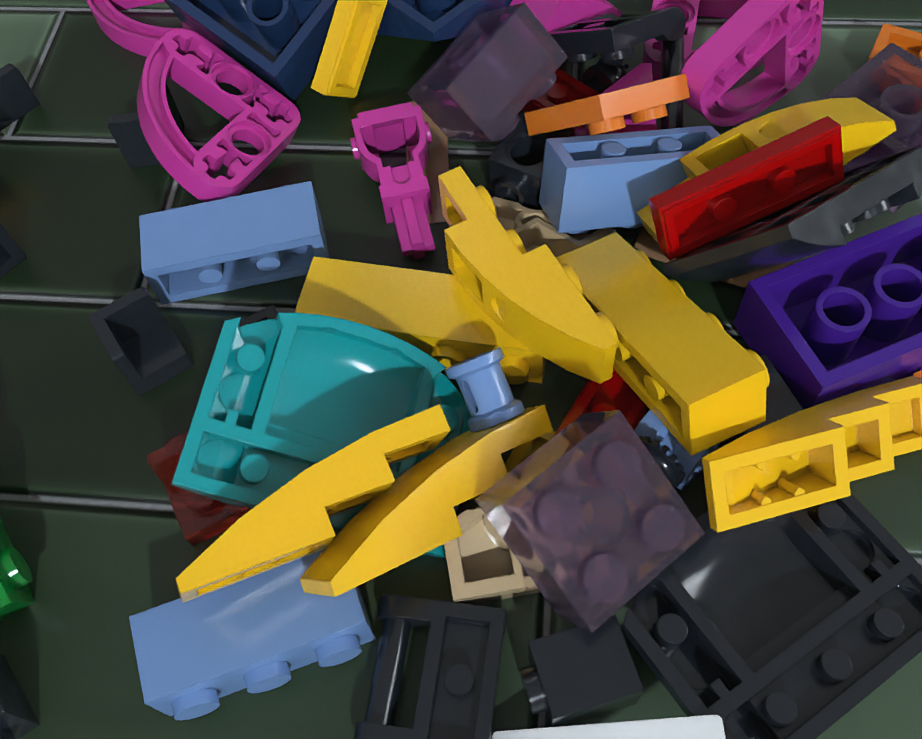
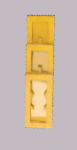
M909 376L856 391L798 411L751 431L702 457L710 528L719 533L851 496V481L895 470V456L922 449V378Z
M436 405L367 434L305 469L240 517L176 578L177 589L182 603L325 549L336 536L329 519L330 516L368 503L375 497L387 492L395 482L389 465L435 449L451 431L441 405Z
M545 405L525 408V411L520 415L477 432L469 430L453 438L395 479V482L387 492L375 497L344 526L299 578L304 593L336 597L463 535L454 506L510 481L501 453L553 431Z

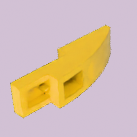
M857 97L830 98L787 107L743 123L709 140L679 159L687 175V178L679 184L826 116L841 125L844 166L897 130L895 121ZM648 204L636 213L645 229L658 243L650 204Z
M461 166L438 175L442 213L450 226L444 230L448 266L469 296L506 332L538 355L572 373L599 384L611 379L616 349L619 347L617 332L607 315L603 312L595 313L583 297L582 285L574 269L567 263L561 265L546 244L526 253L525 247L516 231L512 228L505 230L496 218L495 206L488 191L482 185L475 187Z

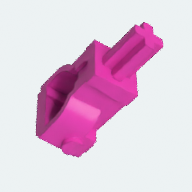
M412 102L357 113L358 118L351 119L355 137L350 138L354 158L356 160L360 159L362 169L374 181L380 183L379 191L386 224H395L402 256L413 255L414 259L424 258L425 252L433 251L436 248L428 219V214H432L430 187L427 176L423 174L429 159L428 144L432 143L428 121L424 122L420 105L413 106ZM407 145L410 162H407V165L390 168V166L383 167L379 154L405 149Z

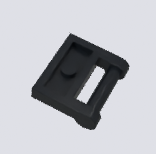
M678 7L659 8L643 15L619 18L612 13L600 14L541 34L540 39L544 56L565 55L567 63H576L598 56L597 53H601L602 61L608 62L634 55V45L655 38L658 42L679 40L684 34L686 20L684 13Z
M396 594L382 595L377 620L382 622L383 625L364 722L356 723L353 739H491L507 619L506 609ZM420 626L429 628L414 725L413 729L394 726L410 629Z

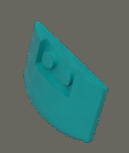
M278 313L276 319L263 320L240 327L241 317L224 321L171 485L237 507L242 505L254 508L305 469L367 434L440 404L451 431L435 449L389 465L393 477L396 479L453 438L469 431L470 428L467 421L471 416L462 394L441 373L446 367L432 356L391 334L353 321L317 314ZM370 502L330 516L329 519L333 530L340 532ZM459 504L456 505V506H454V510H455L456 515H457V511H458V506H459ZM444 544L424 553V555L446 558Z

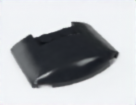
M922 144L845 171L843 181L675 258V260L664 263L662 266L666 276H673L692 282H717L847 245L844 236L855 230L854 225L857 222L874 217L891 207L920 199L922 196Z
M852 493L848 497L719 533L710 528L709 513L707 511L684 528L654 560L642 579L643 582L638 589L632 610L630 608L627 609L620 627L687 717L719 715L723 720L726 739H816L922 651V566Z

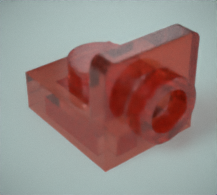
M187 432L173 437L164 447L148 454L147 460L151 470L163 482L184 538L192 546H195L227 530L240 517L250 511L251 508L242 505L237 507L171 485L188 435Z

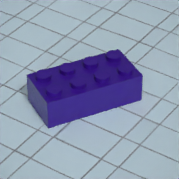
M922 213L847 242V245L827 250L748 282L733 324L751 350L759 356L766 354L803 409L856 391L906 378L922 370Z

